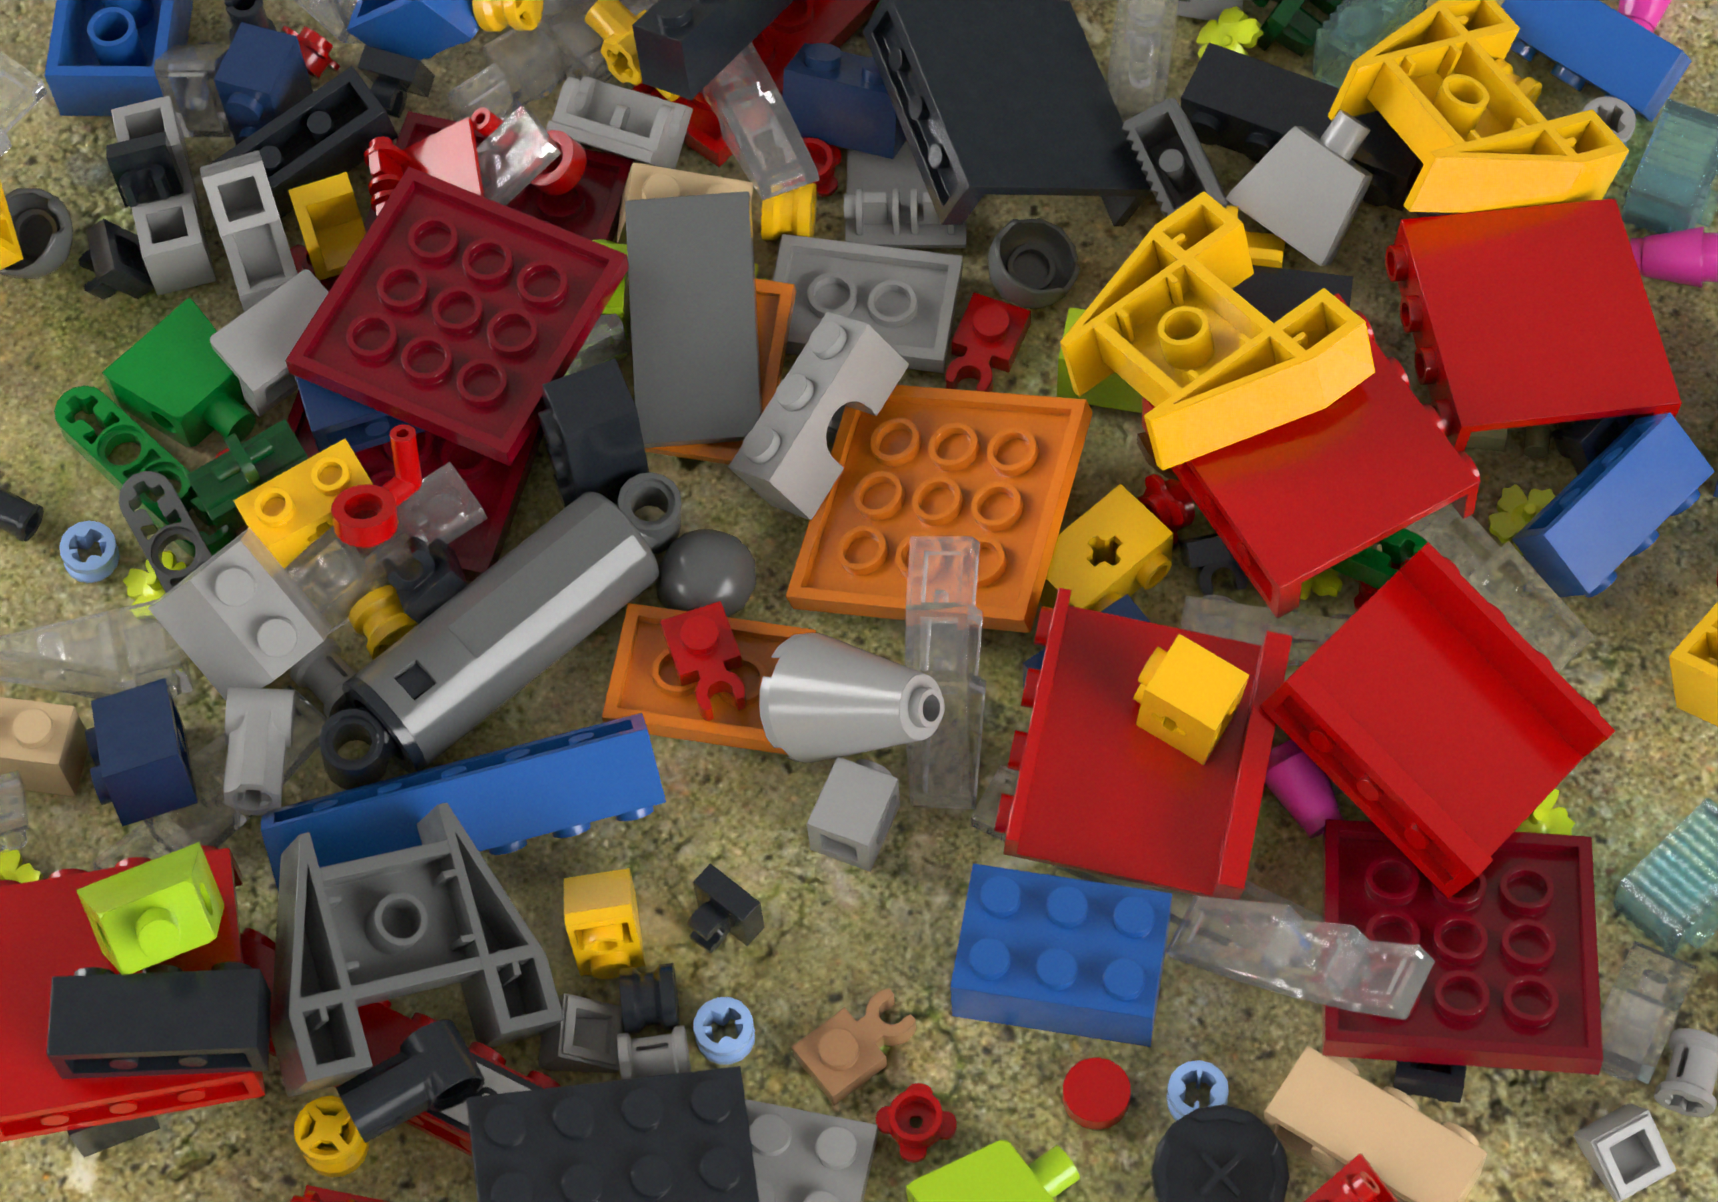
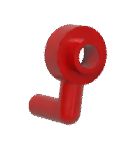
M479 108L472 114L473 128L507 154L523 161L522 167L525 178L545 194L551 196L562 195L575 187L582 178L587 162L585 150L566 133L559 130H551L533 140L520 134L487 108Z
M406 424L398 425L390 431L396 476L383 486L365 484L350 487L342 491L333 500L331 512L334 531L342 542L351 546L369 548L387 541L397 531L399 525L397 507L416 493L422 485L416 431L412 426Z

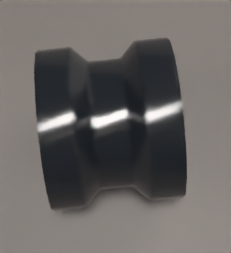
M674 963L659 964L653 972L640 973L634 967L619 968L620 999L625 1033H640L646 1025L659 1024L665 1030H672L674 1027L680 1026Z

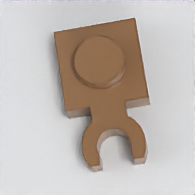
M890 989L881 990L873 995L867 1004L866 1015L858 1021L844 1007L792 1046L793 1057L834 1106L887 1066L886 1056L879 1049L883 1045L896 1046L903 1044L916 1031V1019L911 1014L904 1017L897 1024H886L880 1019L881 1015L895 1004L894 993Z

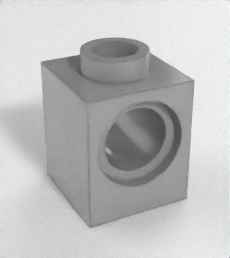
M837 756L807 822L810 850L871 872L900 807L898 778L893 777L889 770L876 762L860 759L854 763Z

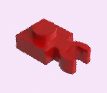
M974 292L951 341L952 354L959 357L953 360L946 370V389H957L958 383L961 380L974 378L979 381L976 391L993 392L992 367L1010 372L1031 325V311Z
M721 601L661 620L662 634L681 686L699 681L695 693L701 716L706 721L714 719L710 700L715 694L720 692L731 694L738 710L746 709L747 701L744 684L735 673L730 671L743 666L742 658Z

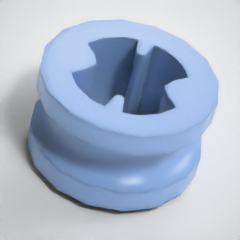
M96 521L78 522L71 526L63 534L59 545L65 569L72 578L79 582L93 583L105 579L116 569L120 558L114 534L109 527ZM94 542H98L103 555L101 557L91 555L86 562H81L77 551L78 548L89 549Z
M717 997L707 1001L698 1009L694 1018L693 1031L699 1051L707 1060L719 1065H730L743 1060L751 1052L755 1043V1028L749 1009L741 1001L731 997ZM730 1019L736 1020L735 1026L738 1037L735 1040L724 1036L719 1043L713 1042L714 1036L710 1026L713 1022L724 1026Z
M1201 1060L1188 1061L1178 1066L1170 1076L1167 1087L1168 1110L1176 1121L1193 1110L1200 1108L1199 1101H1195L1194 1108L1184 1103L1186 1095L1185 1085L1190 1082H1196L1197 1089H1200L1201 1082L1211 1087L1210 1105L1207 1107L1228 1104V1081L1223 1072L1212 1063Z

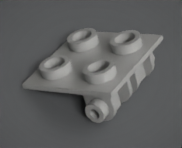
M908 143L903 144L894 159L848 149L846 194H844L845 242L893 248H966L967 219L962 225H941Z

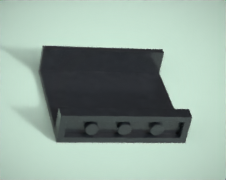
M883 0L863 30L941 225H962L984 194L1101 196L1113 226L1124 227L1151 192V187L1141 170L1142 167L1136 160L1137 157L1131 150L1132 146L1127 141V136L1122 130L1124 122L1121 119L1070 0Z

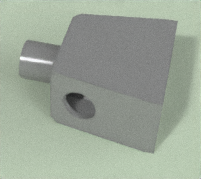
M1341 109L1321 138L1304 126H1294L1230 191L1226 200L1235 206H1239L1240 210L1319 266L1330 265L1336 257L1372 181L1373 175L1351 159L1371 130Z

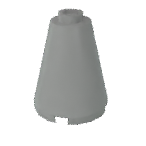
M821 633L796 634L780 644L772 655V658H779L772 677L763 676L759 690L760 718L766 737L774 748H782L789 755L787 758L795 762L814 763L834 759L837 756L844 757L922 741L929 738L936 731L944 714V700L941 690L931 676Z

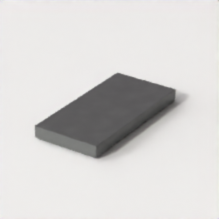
M748 191L625 201L629 264L634 398L644 448L744 441L747 434L753 429L762 415L751 196Z

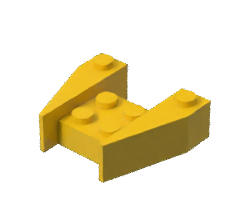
M1438 0L1352 62L1327 115L1333 121L1340 109L1353 117L1378 111L1421 160L1423 167L1404 203V207L1409 212L1470 213L1602 200L1626 158L1629 149L1593 109L1552 120H1547L1495 62L1499 58L1505 59L1520 29L1495 0Z
M1205 191L1154 225L1060 341L1073 391L1079 397L1115 372L1155 407L1145 414L1144 418L1156 464L1162 471L1325 409L1375 373L1366 321L1325 288L1318 291L1275 323L1270 321L1233 290V288L1254 274L1244 224Z

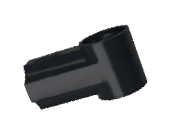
M439 1020L421 1027L403 1041L400 1046V1053L336 1087L341 1100L365 1143L429 1108L433 1111L451 1109L464 1103L467 1097H473L480 1091L485 1083V1078L453 1021Z

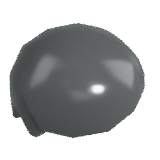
M17 188L5 195L23 259L0 270V274L18 279H40L57 271L70 255L73 243L71 217L64 202L41 188Z
M1041 218L1011 220L995 236L987 256L989 279L1001 297L1018 307L1026 309H1041L1055 304L1067 295L1080 274V266L1077 263V251L1073 242L1061 227Z
M698 529L684 533L669 545L658 567L659 575L656 579L657 598L665 608L691 611L721 601L726 616L730 617L744 609L755 589V560L748 547L742 544L737 537L713 529Z

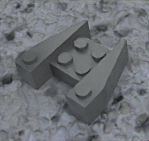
M448 803L437 804L416 824L422 843L421 846L319 868L310 832L300 834L281 853L270 1033L287 1097L343 1084L373 1066L357 1009L359 1006L460 983L476 1042H480L488 1047H495L542 1035L564 1019L546 953Z

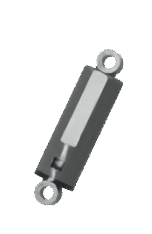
M653 472L640 473L630 478L623 485L617 504H614L600 493L591 491L583 493L343 684L342 690L352 709L341 710L330 716L322 726L319 735L321 756L325 771L330 780L346 790L379 782L385 775L390 758L408 773L423 770L650 587L659 575V568L654 554L667 550L669 545L678 539L681 529L682 503L680 491L675 483L661 474ZM654 506L661 509L665 515L656 521L648 522L639 519L634 513L642 507ZM359 740L371 746L367 754L357 760L343 759L337 754L338 750L349 741Z

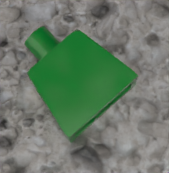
M189 297L102 372L114 402L121 409L185 447L197 446L214 430L224 438L235 433L241 442L251 433L256 424V416L243 406L246 401L244 400L238 377L211 347L210 337L217 330Z

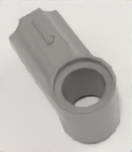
M228 687L225 712V744H228V754L223 785L224 805L234 807L241 814L265 815L267 811L281 807L286 747L291 748L293 743L295 690Z

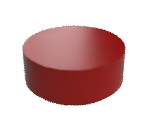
M1088 1058L1075 1064L1067 1073L1063 1083V1104L1069 1117L1078 1125L1093 1130L1106 1129L1120 1122L1129 1109L1131 1097L1130 1081L1125 1071L1115 1062L1105 1058Z

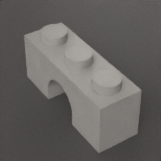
M170 95L111 109L118 142L166 131L183 177V194L132 207L142 258L157 296L215 282V272L186 142Z
M259 150L199 167L244 312L297 275Z
M826 312L818 327L812 332L809 341L790 371L778 385L776 393L755 426L745 437L741 448L728 467L769 505L812 520L844 469L831 456L826 443L827 428L832 416L842 405L877 416L909 364L869 324Z

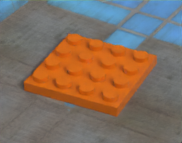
M896 385L877 416L845 406L831 450V456L844 469L812 520H809L785 596L792 608L1031 633L1093 414L1087 399Z

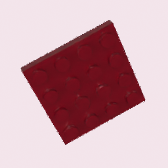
M408 167L285 362L289 373L511 466L538 421V412L545 409L542 384L565 376L628 271L627 254Z
M1325 819L1323 830L1322 1056L1599 1075L1603 1063L1592 837L1513 832L1490 856L1493 861L1476 879L1448 899L1373 822Z

